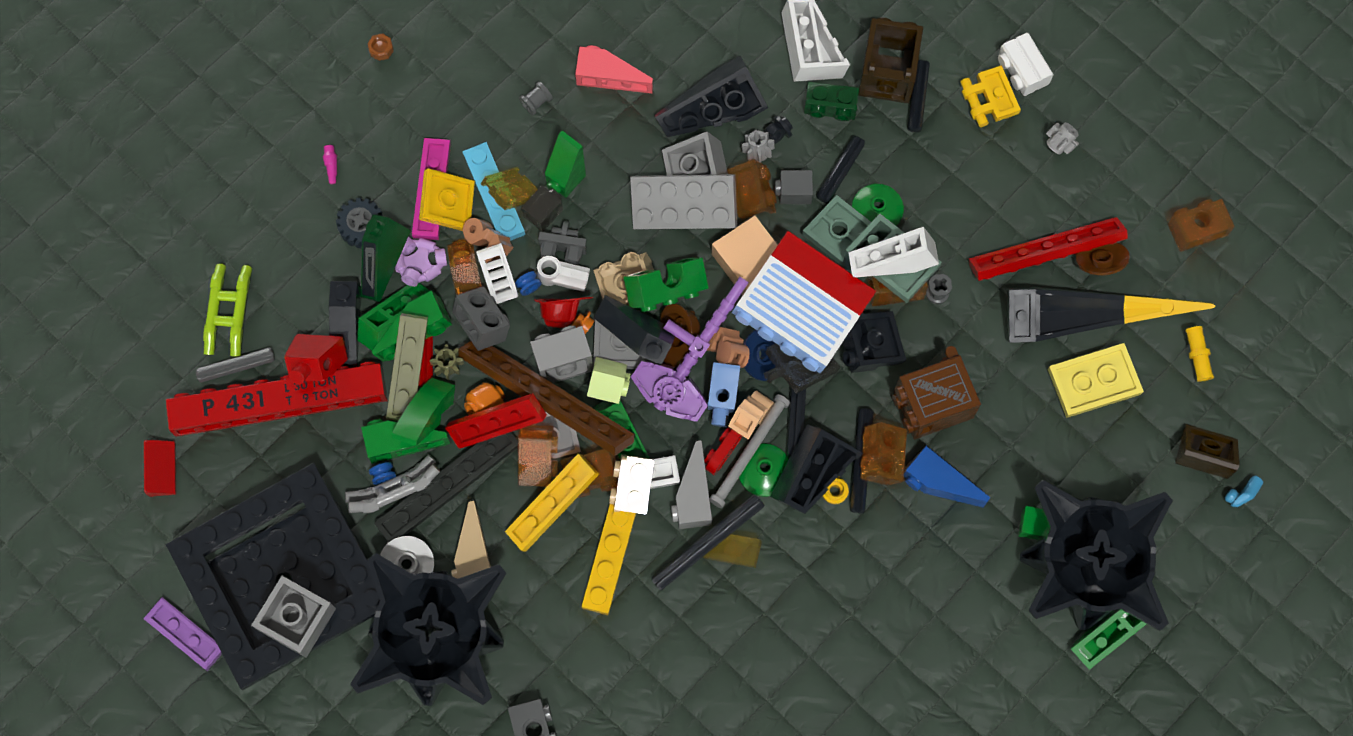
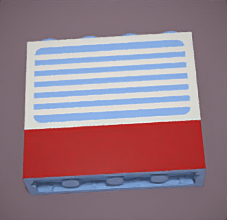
M787 231L735 306L732 314L743 325H750L756 329L763 339L767 341L772 340L778 344L785 354L800 359L802 364L810 371L821 373L876 293V290L857 277H853L851 273Z

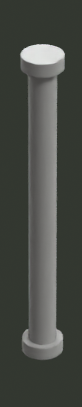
M776 395L774 398L775 403L715 495L712 494L709 501L715 506L723 508L725 498L784 408H788L790 401L784 396Z

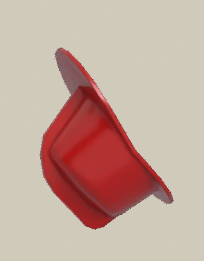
M593 297L574 299L538 298L534 299V301L539 302L541 317L547 326L564 328L571 325L575 320L579 302L581 300L593 299Z

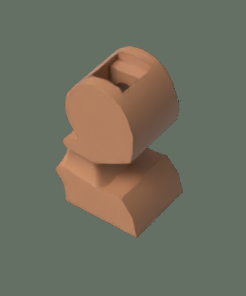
M470 218L463 226L464 237L470 244L480 247L487 246L488 248L501 243L505 256L514 248L510 243V238L504 236L499 231L493 230L492 225L487 221ZM500 255L486 259L485 263L500 259Z
M720 327L718 332L713 335L709 341L711 344L707 351L717 353L716 360L719 363L738 365L740 368L746 366L750 355L748 346L743 345L744 340L739 336L740 331Z

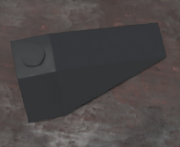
M738 56L714 70L655 114V117L666 136L671 137L695 132L703 127L723 126L722 123L731 121H746L768 109V106L741 56Z

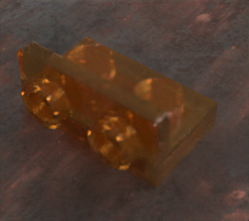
M753 159L727 169L728 174H735L736 204L739 218L743 220L764 211L770 214L776 212L774 204H776L777 200L774 191L770 188L769 180L771 175L766 165Z

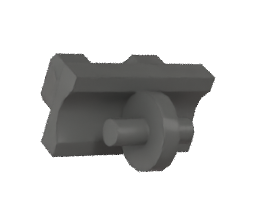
M564 221L562 228H552V234L539 233L538 240L541 248V258L545 256L556 258L557 251L566 252L565 263L579 266L582 256L587 253V240L578 238L579 231L571 230L570 222Z

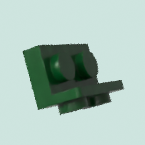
M808 81L804 114H809L815 118H823L824 116L835 117L839 121L855 120L859 88Z

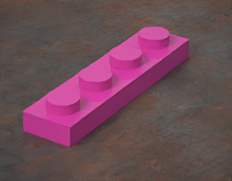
M424 138L412 228V237L415 239L439 240L441 225L419 220L424 170L427 168L444 173L448 172L450 140Z

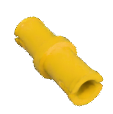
M1195 326L1186 329L1191 351L1188 354L1189 358L1193 359L1197 382L1213 379L1214 375L1212 374L1209 360L1211 352L1206 347L1203 327Z

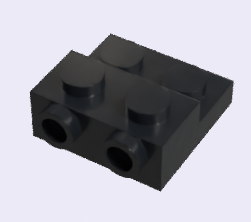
M893 311L861 314L843 341L845 348L843 362L845 366L850 367L851 373L873 371L881 366L899 365L907 361Z

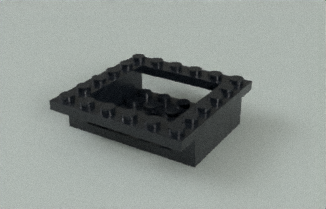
M314 463L165 544L241 690H245L303 657L252 626L255 618L278 583L280 576L284 574L291 575L292 582L330 602L336 608L310 652L374 617L380 602L367 562L368 558ZM301 503H304L306 506L301 511L216 558L209 560L205 557Z

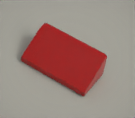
M144 440V492L149 497L176 495L175 441Z

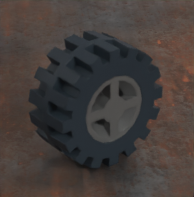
M356 198V202H353L351 199L348 201L347 206L343 204L341 206L342 211H338V219H336L338 231L342 239L352 247L355 245L356 248L360 249L362 247V238L366 231L365 225L370 221L372 215L383 216L377 204L371 203L366 198L364 201L361 198Z

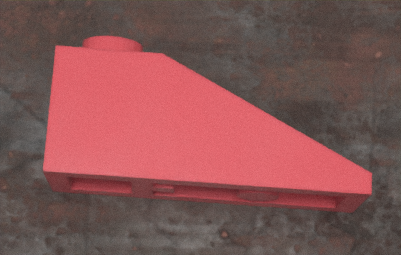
M593 45L579 47L575 74L577 85L653 93V78L605 49Z

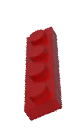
M532 393L453 420L445 428L457 447L461 449L542 422L547 414Z

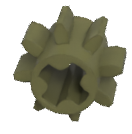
M445 344L444 349L440 351L434 349L436 359H431L430 363L432 366H438L434 370L435 375L438 376L443 373L447 380L454 373L460 375L458 366L463 365L464 360L463 358H457L459 356L458 348L452 351ZM447 358H450L451 361H449L447 366H444L443 363L446 362Z

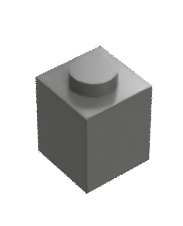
M812 170L781 171L780 180H775V195H780V204H811L813 197Z

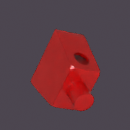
M297 334L294 337L284 357L289 378L298 385L302 384L305 380L324 381L348 360L343 337Z

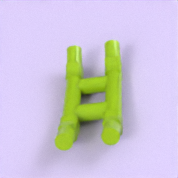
M217 264L210 283L211 289L203 336L204 354L214 355L216 326L231 327L230 356H241L242 328L252 268L248 265L242 266L237 280V291H223L222 286L226 266ZM220 301L235 302L233 316H218Z

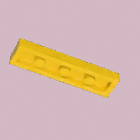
M577 454L505 531L506 534L521 551L526 552L591 484L599 473L583 455Z
M610 504L582 603V609L609 615L636 513L627 511L615 512L614 504Z

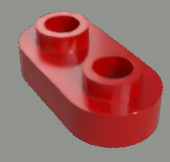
M728 427L719 439L722 442L716 451L712 449L705 458L704 463L707 464L705 470L715 476L743 436Z

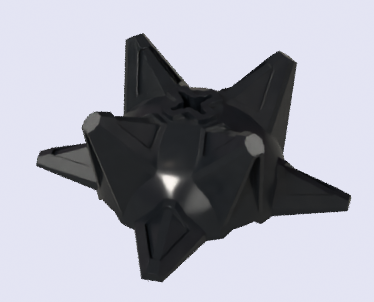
M1042 480L1034 488L1050 531L1047 537L1020 553L1019 560L1022 563L1047 574L1029 608L1030 614L1035 619L1072 606L1078 628L1087 631L1111 611L1121 609L1159 631L1167 626L1169 622L1152 580L1155 575L1156 566L1154 536L1173 502L1170 496L1163 492L1125 506L1118 502L1087 496L1083 501H1080L1045 480Z
M377 553L369 558L367 562L380 602L368 633L373 638L374 647L350 683L358 694L402 679L411 685L424 706H432L445 683L481 705L491 700L492 695L479 656L500 650L504 645V640L485 620L484 616L486 607L507 574L500 564L457 579L450 576L448 571L413 575Z

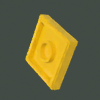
M429 168L424 170L419 220L463 231L465 222L472 216L475 181Z

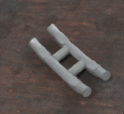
M428 454L408 472L372 488L345 492V502H348L349 513H373L380 510L381 507L407 495L424 490L440 473V470L434 465L436 460Z

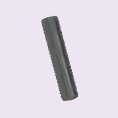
M266 348L204 366L196 370V376L198 381L202 383L271 363L275 360L274 353L271 348Z

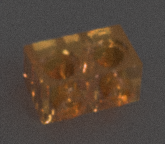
M883 422L865 426L861 479L883 485L903 482L907 429Z

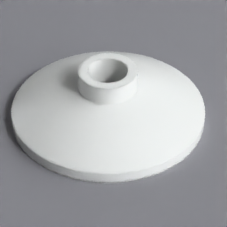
M401 536L395 538L383 548L380 554L401 568L402 561L410 560L412 566L406 571L413 575L431 573L434 569V558L430 548L425 542L416 537Z

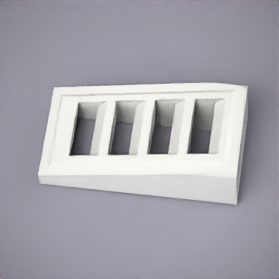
M502 244L476 251L489 293L494 297L496 304L518 297ZM500 255V259L485 263L486 259ZM503 266L501 269L488 272V270ZM504 276L507 277L506 279H503V280H500V281H497V282L492 283V280H495V279H498V278H501V277H504Z

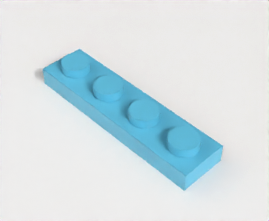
M487 142L462 151L495 230L509 237L510 241L524 236L525 230Z

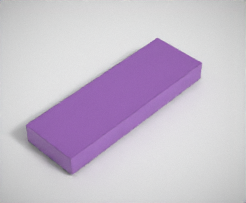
M161 598L144 617V620L206 671L210 669L222 654L213 638L164 598Z

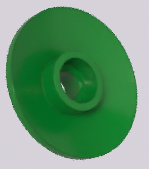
M871 184L863 187L855 195L852 202V207L870 222L881 214L897 226L904 212V205L900 195L893 188L884 184ZM881 202L883 207L876 208L874 203Z
M760 444L740 475L739 480L750 493L761 497H769L789 458L784 451L774 445ZM762 464H768L770 466V470L768 472L761 471L760 466Z

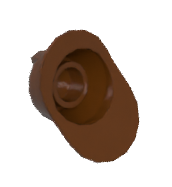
M670 304L664 308L661 314L662 323L666 324L668 320H671L693 336L700 335V324L693 310H685L678 304ZM675 337L663 362L666 365L678 367L683 362L685 355L689 353L690 350L688 348L690 346Z

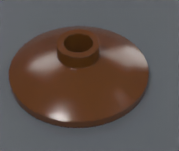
M1117 242L1076 254L1078 267L1093 275L1117 273L1123 270L1130 260L1127 248Z

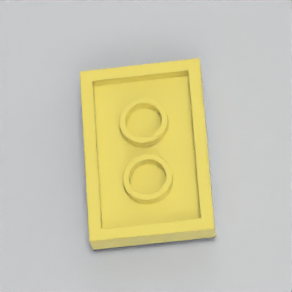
M1125 343L1051 365L1048 368L1066 418L1141 395L1144 392Z

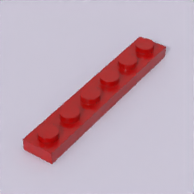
M1115 217L969 258V266L978 281L991 279L997 275L1015 272L1022 268L1040 265L1047 261L1065 258L1068 255L1090 251L1093 248L1128 239L1127 229Z

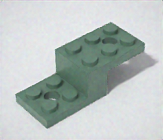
M837 195L811 221L802 233L804 237L851 274L849 252L904 234L902 230L881 214L870 222ZM835 226H843L847 233L839 236L834 234L832 229ZM938 259V265L915 273L873 277L908 303L939 269L942 262ZM857 277L862 282L867 279V277Z

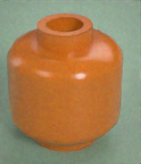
M484 382L468 392L465 397V410L468 415L503 404L505 394L499 386H493L490 383Z

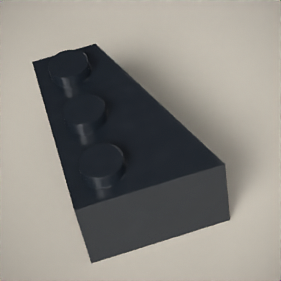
M807 425L770 497L791 509L806 514L829 490L827 487L837 477H841L846 472L845 469L854 459H859L863 453L828 432Z

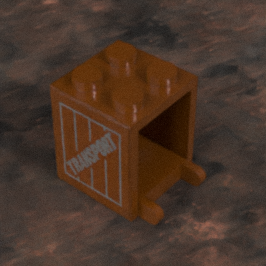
M953 346L947 347L945 351L946 357L942 358L940 363L899 377L894 390L895 394H892L896 408L901 409L905 418L902 421L908 434L911 433L914 440L973 419L981 406L962 358Z

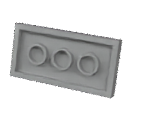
M735 174L630 177L633 229L737 227Z

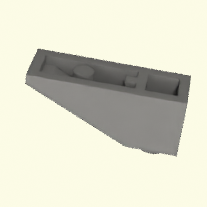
M701 440L696 441L676 495V505L671 506L673 522L678 521L679 529L712 525Z

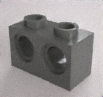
M484 286L456 295L452 313L478 351L506 341L510 328L509 320L505 314L501 313L494 297L489 295Z

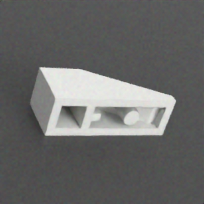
M924 227L849 252L853 277L915 273L939 264L935 241Z

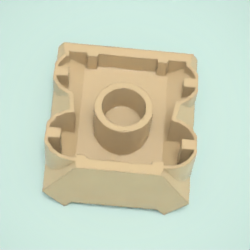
M630 252L625 254L621 261L615 263L606 262L599 268L594 269L602 299L606 295L629 306L623 276L644 270H654L652 260L648 254L638 255Z

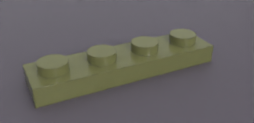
M404 313L400 315L386 416L388 420L399 421L405 409L418 392L428 317Z

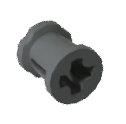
M539 81L528 94L519 97L520 103L531 115H534L536 109L546 101L550 102L553 99L549 90Z
M945 274L932 276L926 288L927 299L933 304L944 303L952 290L951 279ZM939 286L943 288V290L941 289L938 292L935 290V288L937 289L939 288Z

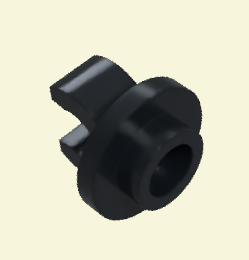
M776 115L773 118L775 123L770 124L766 128V131L770 134L769 138L774 140L775 144L781 141L784 135L787 138L792 136L791 130L793 126L784 116L780 118Z

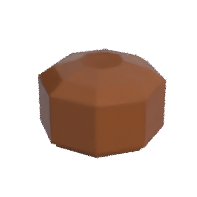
M384 34L373 35L367 43L371 57L378 61L389 59L394 51L391 38Z

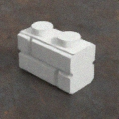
M1025 33L1001 45L998 55L1000 66L1002 65L1003 69H1008L1011 74L1012 86L1015 90H1020L1023 96L1037 89L1039 90L1051 82L1053 73L1029 33Z

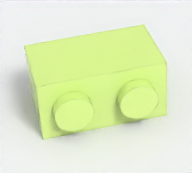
M596 357L587 396L619 404L620 397H626L629 387L630 374L626 373L627 364Z

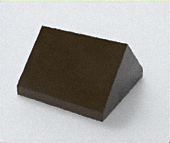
M1185 424L1175 464L1228 479L1240 466L1238 439Z

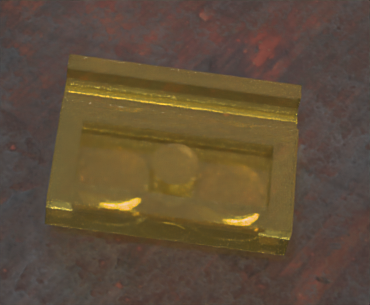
M518 167L485 176L481 182L482 186H487L490 189L488 193L504 210L536 201L541 195V192L525 175L521 176L518 173L520 170Z

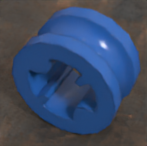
M534 271L524 274L515 282L516 287L521 288L520 293L522 296L533 293L542 284L540 279H536L537 275Z
M391 462L376 465L369 470L370 475L374 476L372 479L373 484L378 485L396 477L395 472L391 471L393 468Z

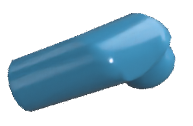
M1252 476L1240 493L1235 489H1230L1224 499L1231 504L1230 506L1239 507L1255 498L1263 485V481L1257 476Z

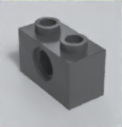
M541 699L508 707L515 736H527V730L533 724H538L542 727V734L540 736H556L555 732L550 733L547 723L552 721L549 705L543 706Z

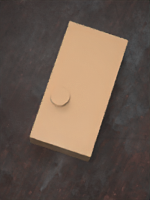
M753 216L712 244V256L733 284L736 283L739 277L749 282L741 293L743 296L778 245L758 218Z

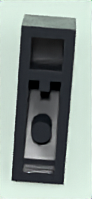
M330 281L329 336L343 337L348 360L342 366L358 367V321L361 314V289L357 281Z
M606 295L594 316L596 321L636 354L659 365H662L675 338L674 335L663 329L666 324Z

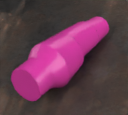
M333 145L324 146L323 155L324 165L327 169L329 183L336 184L337 155Z

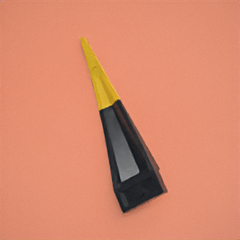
M1039 287L1007 289V341L1009 343L1037 342L1130 322L1211 309L1215 305L1205 302Z

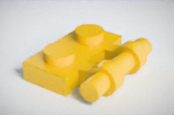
M1002 65L978 73L976 78L979 83L972 85L970 78L960 81L963 88V97L965 100H968L972 109L970 111L972 118L977 121L979 127L989 124L986 118L987 114L992 113L995 122L1020 113L1021 109ZM981 93L984 94L985 99L987 101V103L983 105L980 104V101L977 97V95Z

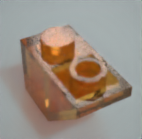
M457 240L447 245L456 295L482 287L474 245L470 244L467 240Z

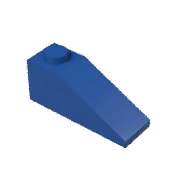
M927 446L906 469L903 475L909 487L915 491L921 490L925 494L978 507H984L990 499L987 494Z

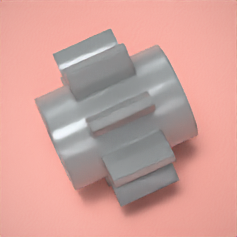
M1065 122L1062 126L1056 123L1046 133L1050 137L1047 140V145L1057 154H1061L1063 151L1069 154L1079 144L1075 140L1079 134L1069 123Z
M757 130L749 135H745V143L742 144L743 153H747L748 160L759 163L766 160L767 157L771 158V150L775 149L774 140L769 139V132L764 133Z

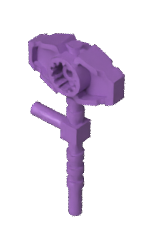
M742 277L738 278L726 298H723L718 310L716 309L713 313L712 319L705 325L706 328L700 336L697 335L695 337L671 320H668L663 329L689 345V353L685 355L683 362L678 365L677 371L674 370L673 366L659 365L652 361L642 360L631 376L645 399L649 403L653 402L654 407L658 410H664L666 415L681 419L699 420L707 408L708 402L691 378L687 379L686 376L691 372L692 366H695L698 357L702 358L711 343L709 341L718 332L719 326L726 320L729 311H732L735 302L749 283Z

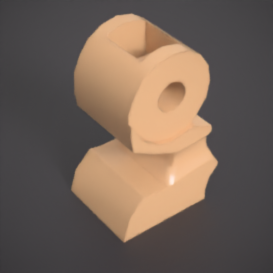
M756 390L751 397L748 396L740 404L728 426L749 439L757 425L762 423L774 402Z

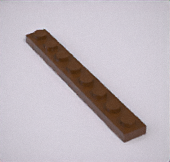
M472 341L458 349L459 357L463 358L464 361L521 397L533 393L545 412L616 456L634 443V434L497 348L490 346L478 351Z

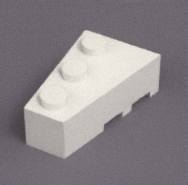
M787 0L781 13L794 82L843 78L850 64L847 58L844 59L836 38L831 36L826 27L827 22L815 0Z

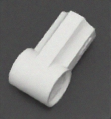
M545 256L539 260L537 264V278L540 279L543 285H558L585 292L590 268L561 262L553 256ZM546 267H552L556 272L552 275H546L542 270Z

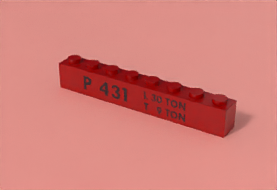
M365 362L360 364V367L355 368L341 366L324 381L305 380L302 384L298 385L290 380L289 375H286L278 381L258 380L254 382V385L248 386L233 384L227 386V389L224 390L204 389L200 391V394L194 395L179 393L174 395V398L166 399L169 431L175 437L380 403L388 401L384 371L380 363Z

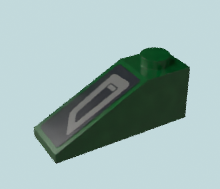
M372 215L366 225V231L362 238L361 297L376 302L381 301L411 230L389 217Z

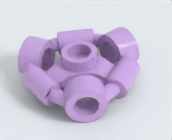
M408 237L395 266V271L401 274V280L406 285L416 287L418 283L423 281L429 282L441 274L443 266H447L445 249H440L436 246V242L424 238L412 240ZM417 246L418 250L414 254L407 256L411 254ZM431 252H435L436 265H431L428 255Z

